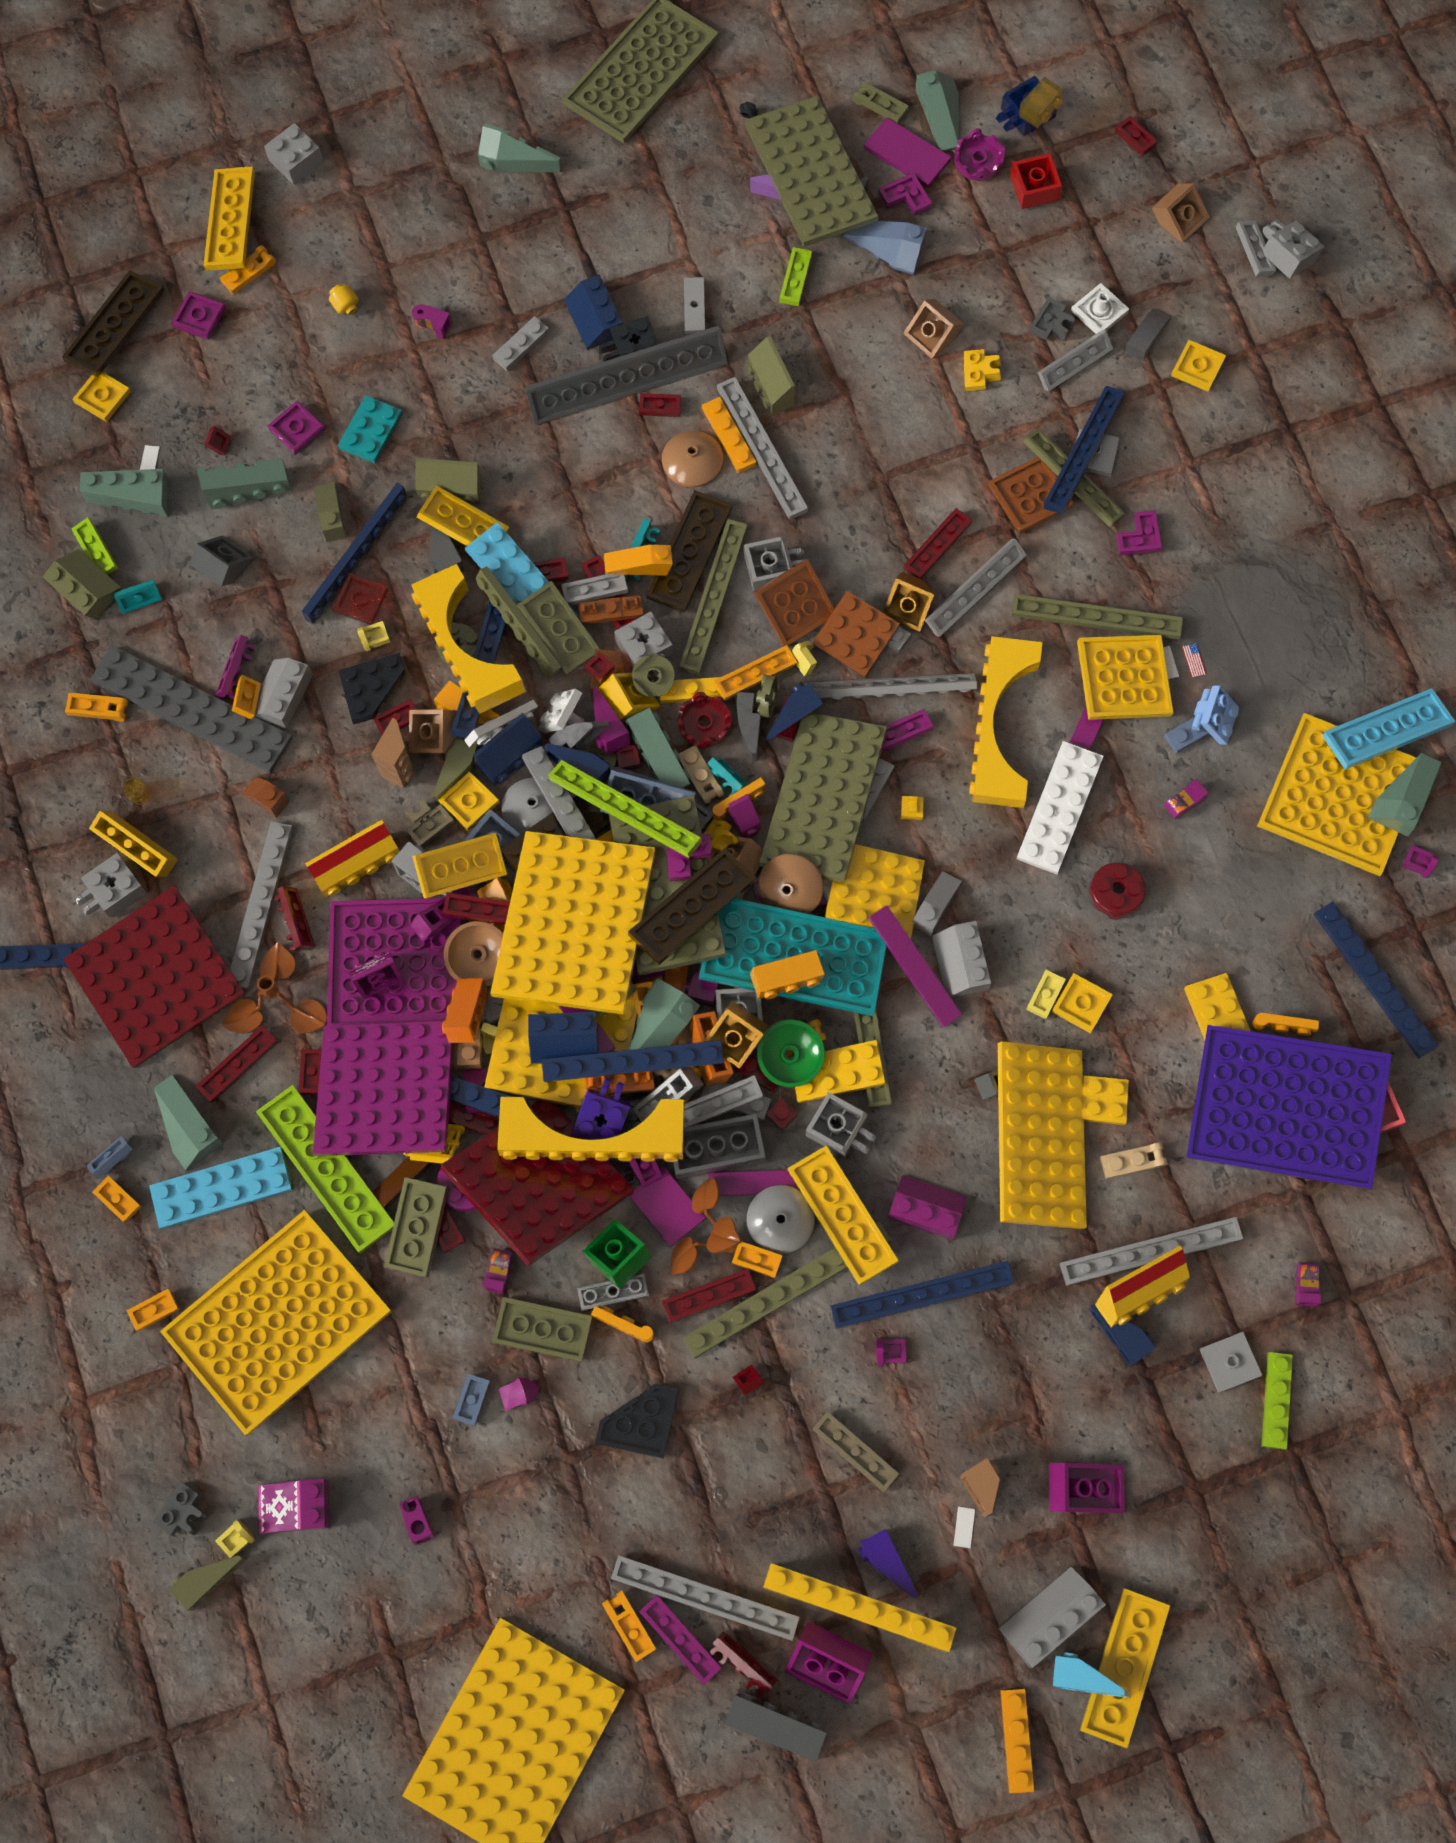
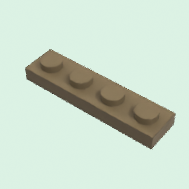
M828 1411L812 1429L882 1492H885L899 1475L897 1471Z

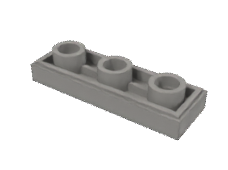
M704 277L684 278L685 335L705 330Z
M645 1273L634 1275L621 1289L611 1281L577 1288L582 1312L592 1310L595 1306L601 1308L602 1305L609 1306L649 1297ZM612 1288L617 1289V1293L615 1295L609 1294V1291Z

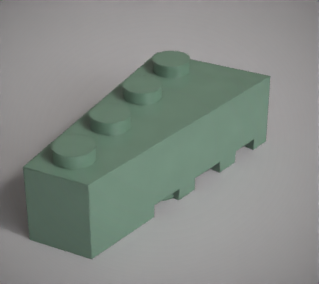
M283 459L256 461L253 466L239 463L236 464L235 468L224 469L223 465L215 466V470L205 471V468H197L201 490L211 509H221L227 505L242 504L247 500L262 499L268 495L282 494L291 490Z
M163 469L80 472V493L86 503L108 507L117 506L122 507L124 510L131 511V509L146 514L156 513L160 514V516L168 517L169 480Z
M648 708L628 718L625 728L628 732L632 731L633 743L636 744L637 748H642L643 760L648 768L652 767L654 779L684 789L690 785L689 780H691L687 769H682L680 766V756L676 749H671L669 742H671L670 737L665 730H661L659 726L661 721L655 711L652 712Z

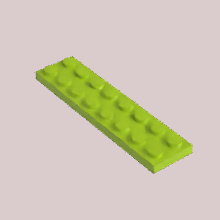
M293 1085L256 1111L359 1254L393 1230V1220L345 1155L315 1156L313 1154L316 1116Z

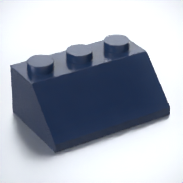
M600 274L581 281L564 299L587 350L611 341L610 328L623 324Z
M522 713L476 751L474 756L478 769L496 786L499 783H504L515 769L519 770L525 765L522 754L543 746V742L526 715Z
M597 1013L528 1014L531 1064H542L541 1059L599 1053Z

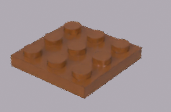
M1039 457L988 482L990 490L1019 534L1060 514L1044 509V502L1057 477ZM1072 500L1070 501L1066 511L1073 508L1074 503Z
M807 559L753 591L782 646L790 645L825 623L834 611L832 603Z
M846 591L812 644L866 678L900 627V623L849 591Z

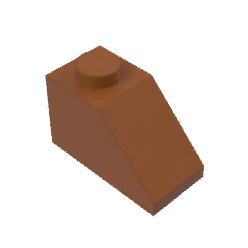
M255 777L242 793L276 818L290 802L282 790L269 781Z

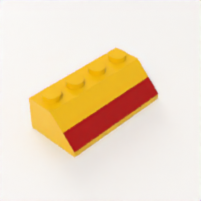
M380 820L305 864L323 895L327 898L328 896L337 895L347 885L352 886L356 884L361 877L375 873L382 865L392 863L393 858L400 851L384 822Z
M1178 1246L1105 1288L1095 1306L1110 1327L1118 1323L1120 1326L1126 1324L1132 1319L1131 1316L1134 1314L1142 1315L1150 1309V1305L1154 1303L1159 1305L1167 1300L1168 1295L1171 1293L1177 1295L1186 1288L1185 1284L1190 1275L1183 1248Z

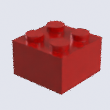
M1051 153L1012 162L1010 178L1021 209L1060 200L1062 184Z

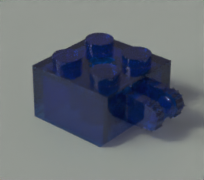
M1033 76L1004 94L1001 104L1002 112L995 119L998 123L1009 119L1003 126L1004 130L1008 132L1016 127L1023 136H1026L1056 118L1058 102L1039 79Z

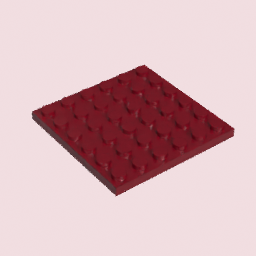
M175 885L63 959L132 1068H136L246 994Z
M539 1100L529 1107L532 1113L552 1130L568 1137L584 1139L572 1135L574 1124L555 1103ZM499 1127L441 1164V1170L527 1266L536 1262L634 1192V1188L608 1160L598 1161L595 1158H586L585 1160L578 1161L573 1160L572 1157H563L562 1160H551L549 1157H540L538 1160H530L526 1157H517L512 1160L504 1159L497 1150Z

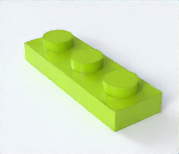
M792 248L779 303L799 306L812 258L811 250Z
M87 517L72 528L85 555L106 574L110 575L118 569L115 560L90 518Z

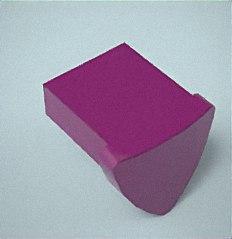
M1411 845L1402 867L1427 878L1438 863L1439 855Z
M877 1338V1365L906 1363L905 1339L882 1340V1338Z
M518 1377L515 1379V1382L499 1388L505 1411L531 1403L537 1397L540 1390L536 1383L524 1377Z

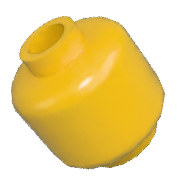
M340 283L330 290L329 302L339 314L347 313L351 315L357 310L356 305L359 302V298L349 285Z

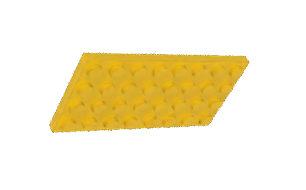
M1003 1041L998 1043L1000 1222L1073 1229L1087 1228L1084 1120L1082 1119V1050Z

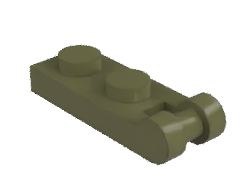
M866 82L862 83L859 87V92L852 96V101L856 105H863L899 124L909 108L907 104Z

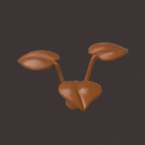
M277 942L267 952L260 965L261 977L257 981V987L260 990L257 993L259 996L258 1006L251 999L238 1000L229 1009L222 1026L234 1033L244 1034L255 1031L263 1022V1016L259 1012L262 1009L263 996L266 998L278 996L295 1012L290 1017V1023L292 1028L301 1034L312 1033L323 1028L327 1024V1014L323 1006L314 999H303L297 1008L281 994L277 981L278 979L286 980L293 975L296 969V961L292 954L281 943Z
M713 1177L704 1181L695 1191L692 1198L693 1211L697 1214L704 1212L705 1216L714 1224L713 1231L710 1232L711 1235L707 1243H694L693 1238L686 1237L675 1246L670 1261L673 1276L684 1274L693 1268L698 1259V1247H707L712 1253L723 1251L732 1253L738 1244L741 1243L732 1218L726 1216L716 1221L709 1213V1210L715 1208L719 1200V1186Z

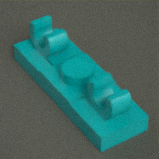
M643 519L630 548L645 546L646 542L650 545H656V539L651 538V536H660L661 533L658 528H652L651 520ZM624 575L626 582H628L630 576L634 580H640V575Z

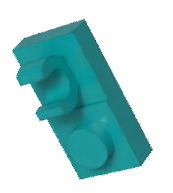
M154 579L114 593L115 600L122 614L162 600Z
M712 757L707 763L712 768L711 771L719 778L722 777L727 781L722 784V790H726L729 786L732 787V792L729 796L749 785L721 757Z

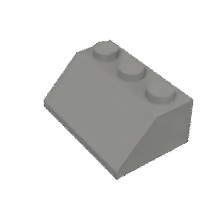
M291 658L274 659L260 687L254 717L287 730L313 676L309 666Z
M976 921L957 924L931 936L942 985L950 998L989 991L991 980Z

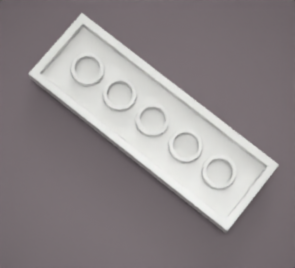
M1065 741L1062 742L1018 853L1017 860L1058 874L1102 762V755Z

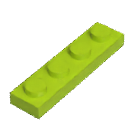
M1267 1353L1261 1447L1287 1449L1293 1355Z

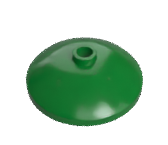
M784 1020L772 1025L766 1030L758 1044L757 1059L760 1069L770 1081L779 1086L791 1088L809 1083L818 1075L824 1063L825 1051L821 1037L811 1026L801 1021ZM787 1050L793 1051V1058L789 1059L786 1057Z

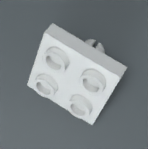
M1100 283L1073 305L1071 312L1097 334L1101 330H1109L1128 314L1129 308Z
M572 689L554 694L550 700L551 705L548 711L540 719L541 724L538 729L544 733L563 730L566 723L571 725L584 722L583 718L573 713L582 693L577 689Z

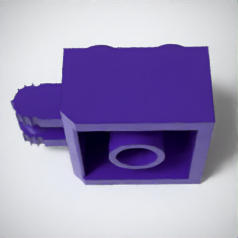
M607 1077L604 1079L600 1092L587 1088L572 1128V1135L587 1140L607 1139L620 1135L630 1109V1102L619 1099L624 1083L619 1082L616 1085L614 1096L606 1094L610 1085V1078ZM600 1114H604L605 1121H597L596 1116L599 1117Z

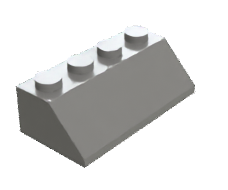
M1070 1567L998 1629L1029 1668H1033L1106 1604L1093 1588Z

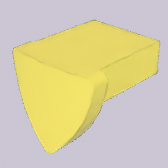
M383 621L357 628L358 635L366 652L372 648L390 643Z
M810 641L799 643L792 650V654L797 661L796 666L804 677L810 675L817 664V661L810 653V650L814 648Z
M484 1022L481 1028L483 1048L485 1053L489 1055L492 1054L497 1027Z
M236 1519L233 1525L215 1541L231 1558L236 1556L249 1543L252 1544L255 1538L249 1529Z

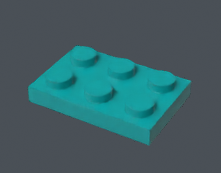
M365 395L338 444L339 449L376 464L403 415L402 410Z

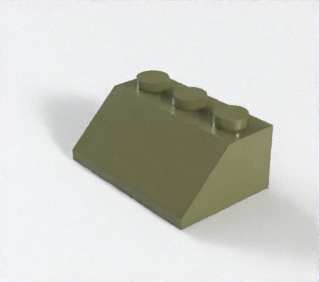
M768 336L748 354L746 369L750 376L753 375L755 379L754 385L757 392H761L763 395L762 401L765 408H769L771 414L774 415L795 406V385L771 336Z
M416 458V492L419 500L426 502L437 485L470 505L480 504L483 481L478 462Z
M79 549L55 560L42 576L80 612L95 620H98L114 600V593L122 590L118 583Z

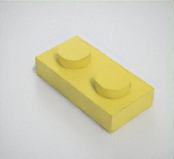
M1045 970L1026 1010L1047 1019L1066 979Z

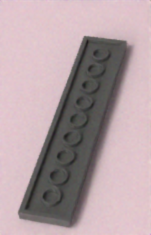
M715 326L525 386L535 425L727 365L721 329L719 326Z
M111 645L89 679L91 683L121 698L127 699L130 703L269 773H272L293 739L290 734L256 717L249 719L233 712L232 705Z

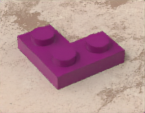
M914 173L880 187L878 190L887 208L906 201L914 216L932 208L930 198Z
M1156 510L1135 512L1136 531L1117 533L1119 556L1161 552L1162 545Z
M710 833L697 834V836L701 837L702 843L689 858L667 846L668 877L670 882L688 880L692 877L691 859L712 857Z

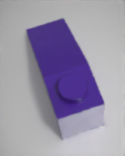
M886 1529L860 1542L861 1548L858 1551L864 1562L868 1561L873 1568L910 1597L915 1598L918 1596Z

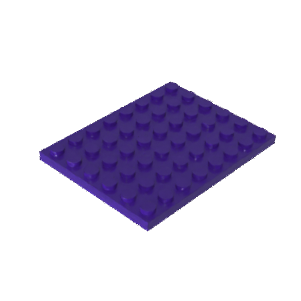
M1207 1025L1186 1158L1372 1190L1392 1054Z

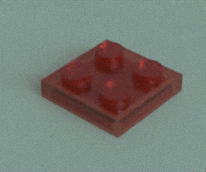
M349 573L332 608L333 612L372 625L386 597L388 587Z

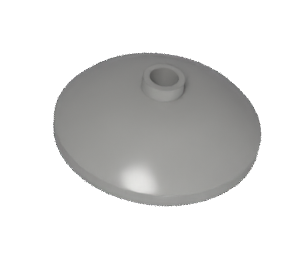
M533 777L522 779L513 784L505 793L501 805L503 820L519 834H522L553 812ZM530 801L536 802L533 806H530L528 803Z
M775 1185L762 1190L754 1197L747 1211V1227L752 1239L761 1248L777 1254L790 1253L802 1247L809 1240L814 1229V1212L801 1191L790 1186ZM778 1215H784V1223L780 1224L777 1222L776 1218Z

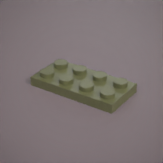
M552 581L516 605L562 666L561 669L565 675L600 651L595 641Z
M404 1178L384 1267L429 1277L449 1187L413 1178Z
M503 1297L492 1343L583 1363L593 1316Z

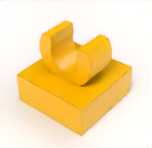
M902 796L901 819L922 820L924 797Z

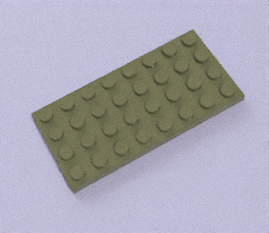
M651 0L564 96L562 103L624 144L719 38V32L668 0Z
M818 95L744 120L749 136L803 247L878 221V215Z
M809 713L801 719L759 862L761 867H764L771 859L778 855L794 853L811 860L819 869L822 879L845 883L886 737V726L816 713Z
M694 795L645 806L696 835L702 834ZM609 814L614 842L655 847L656 849L644 918L687 880L669 881L666 845ZM707 857L691 859L692 876L708 863ZM718 914L660 965L638 945L635 959L639 976L727 957Z

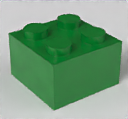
M616 1219L583 1250L590 1264L619 1289L652 1258L646 1245Z

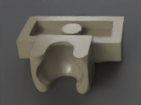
M419 799L420 812L414 813L410 809L405 811L408 819L414 824L406 831L416 844L424 847L455 822L441 804L431 811V808L425 801Z

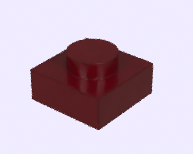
M213 426L209 430L204 446L219 455H224L231 436Z
M601 652L584 665L585 670L599 683L615 670V666Z
M636 744L625 746L616 751L619 768L627 770L641 767Z
M780 1099L767 1112L766 1117L783 1131L798 1113L783 1099Z
M753 1365L733 1376L734 1381L744 1395L764 1383Z

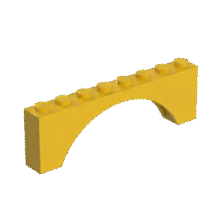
M457 564L411 584L414 591L411 594L416 606L420 604L421 608H419L423 619L428 618L427 626L431 634L436 633L437 636L434 638L439 649L444 648L445 651H442L446 662L453 664L450 668L455 678L460 677L461 680L458 683L463 693L468 692L469 695L466 697L471 708L476 707L479 714L526 692L522 679L513 664L499 665L477 660L461 650L452 639L451 629L455 610L469 591L466 580Z
M992 636L990 644H986L984 656L988 657V663H984L982 676H986V683H981L980 695H984V700L979 702L978 715H982L981 722H977L976 734L980 736L979 742L975 741L973 753L977 755V762L973 761L971 774H975V781L970 782L969 794L973 795L972 802L1024 808L1028 780L1015 772L999 751L994 736L993 715L1004 692L1021 677L1039 669L1042 642Z
M501 1097L497 1150L500 1156L510 1160L517 1157H526L530 1160H538L540 1157H549L551 1160H562L563 1157H572L573 1160L578 1161L585 1160L586 1158H595L598 1161H607L609 1158L631 1161L632 1158H641L642 1161L651 1162L655 1159L676 1162L678 1159H683L684 1099H661L654 1111L642 1123L626 1133L607 1139L584 1140L562 1135L547 1127L532 1113L524 1097Z
M772 1563L763 1586L764 1589L853 1618L926 1646L950 1652L956 1627Z

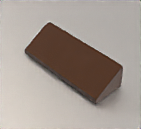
M408 1156L372 1193L387 1210L400 1197L404 1178L418 1179L433 1162L410 1160V1156Z

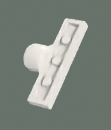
M532 700L496 719L487 720L482 726L474 729L464 741L469 747L475 744H483L484 746L520 714L524 713L528 720H530L534 716L533 712L538 705Z

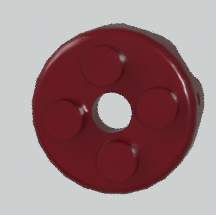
M704 692L695 693L691 699L684 702L677 717L678 728L684 740L700 748H709L721 743L727 737L731 727L730 709L721 698L709 697ZM702 718L710 720V724L706 727L700 726L698 722Z
M1110 863L1101 867L1095 873L1089 887V894L1092 897L1095 909L1106 914L1110 919L1117 920L1123 916L1134 914L1139 909L1145 898L1146 885L1140 872L1134 867L1125 863ZM1120 884L1123 886L1124 892L1117 894L1113 891L1112 886Z

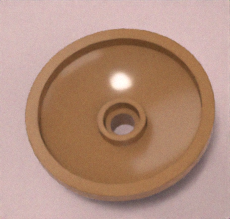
M686 431L675 435L665 445L662 453V466L666 475L674 483L689 488L701 487L712 482L719 475L723 466V452L719 443L712 436L700 431Z
M786 853L774 857L764 866L758 881L759 894L765 905L796 912L811 913L817 907L823 895L824 885L819 869L811 860L799 854ZM784 886H789L791 888V892H786L784 890Z
M481 921L468 922L456 928L447 939L444 947V961L451 976L456 981L458 979L483 978L486 986L491 985L494 979L503 933L497 927ZM475 950L482 952L481 958L474 957Z

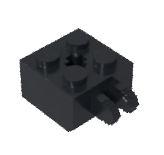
M646 316L611 327V341L601 344L599 351L601 353L611 352L605 354L602 358L603 361H608L658 345L659 343L649 317Z

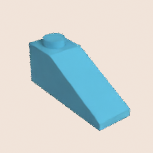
M1064 1653L1063 1657L1056 1656L1053 1677L1054 1687L1064 1690L1130 1698V1692L1083 1660L1078 1659L1077 1654Z

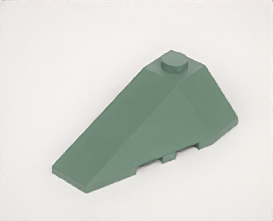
M937 70L919 74L916 78L915 90L937 147L943 152L955 150L959 141V92L953 77Z
M484 123L478 151L481 167L498 172H561L560 157L540 147L533 148L525 143L526 140L521 137L517 140L509 136V131Z
M1421 753L1375 800L1368 819L1405 836H1409L1423 811L1441 761Z
M171 1075L154 1087L173 1154L184 1169L188 1171L220 1147L223 1142L175 1077Z

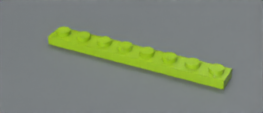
M563 760L548 775L550 781L688 858L702 843L701 837Z

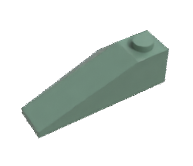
M656 978L644 996L643 1008L640 1017L637 1019V1028L628 1050L670 1045L689 1023L700 1005L680 990Z

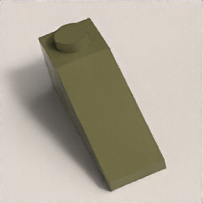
M335 482L314 486L318 514L326 541L330 542L347 538Z
M456 738L453 740L433 793L436 804H440L438 800L469 771L471 773L474 771L475 765H477L474 753L479 750L477 744L469 747L463 740Z
M237 1555L188 1571L185 1574L182 1572L172 1581L174 1585L169 1590L186 1610L193 1611L247 1559L244 1556Z

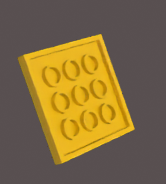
M1161 635L1085 637L1077 640L1088 720L1171 717L1173 715Z
M856 844L845 883L831 882L825 918L874 928L868 917L887 905L911 939L913 919L916 913L925 860Z

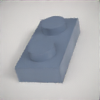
M1194 718L1166 733L1164 738L1175 754L1210 735V733L1202 725L1200 730L1192 729Z
M121 1135L92 1160L87 1167L97 1179H100L102 1176L107 1175L119 1161L127 1158L133 1149Z
M468 1374L452 1419L476 1426L491 1381Z

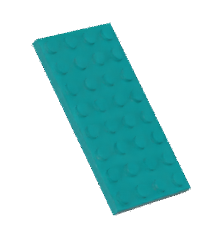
M741 899L733 900L718 914L727 957L702 962L699 979L755 991L750 976L752 967L816 950L825 974L822 982L812 988L804 986L794 993L787 994L782 992L778 996L869 1016L874 1015L886 944L875 928Z

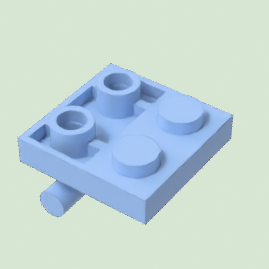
M1212 686L1211 690L1204 689L1201 700L1197 702L1194 711L1195 718L1192 729L1200 730L1202 725L1219 744H1227L1232 734L1235 719L1239 713V706L1221 686Z

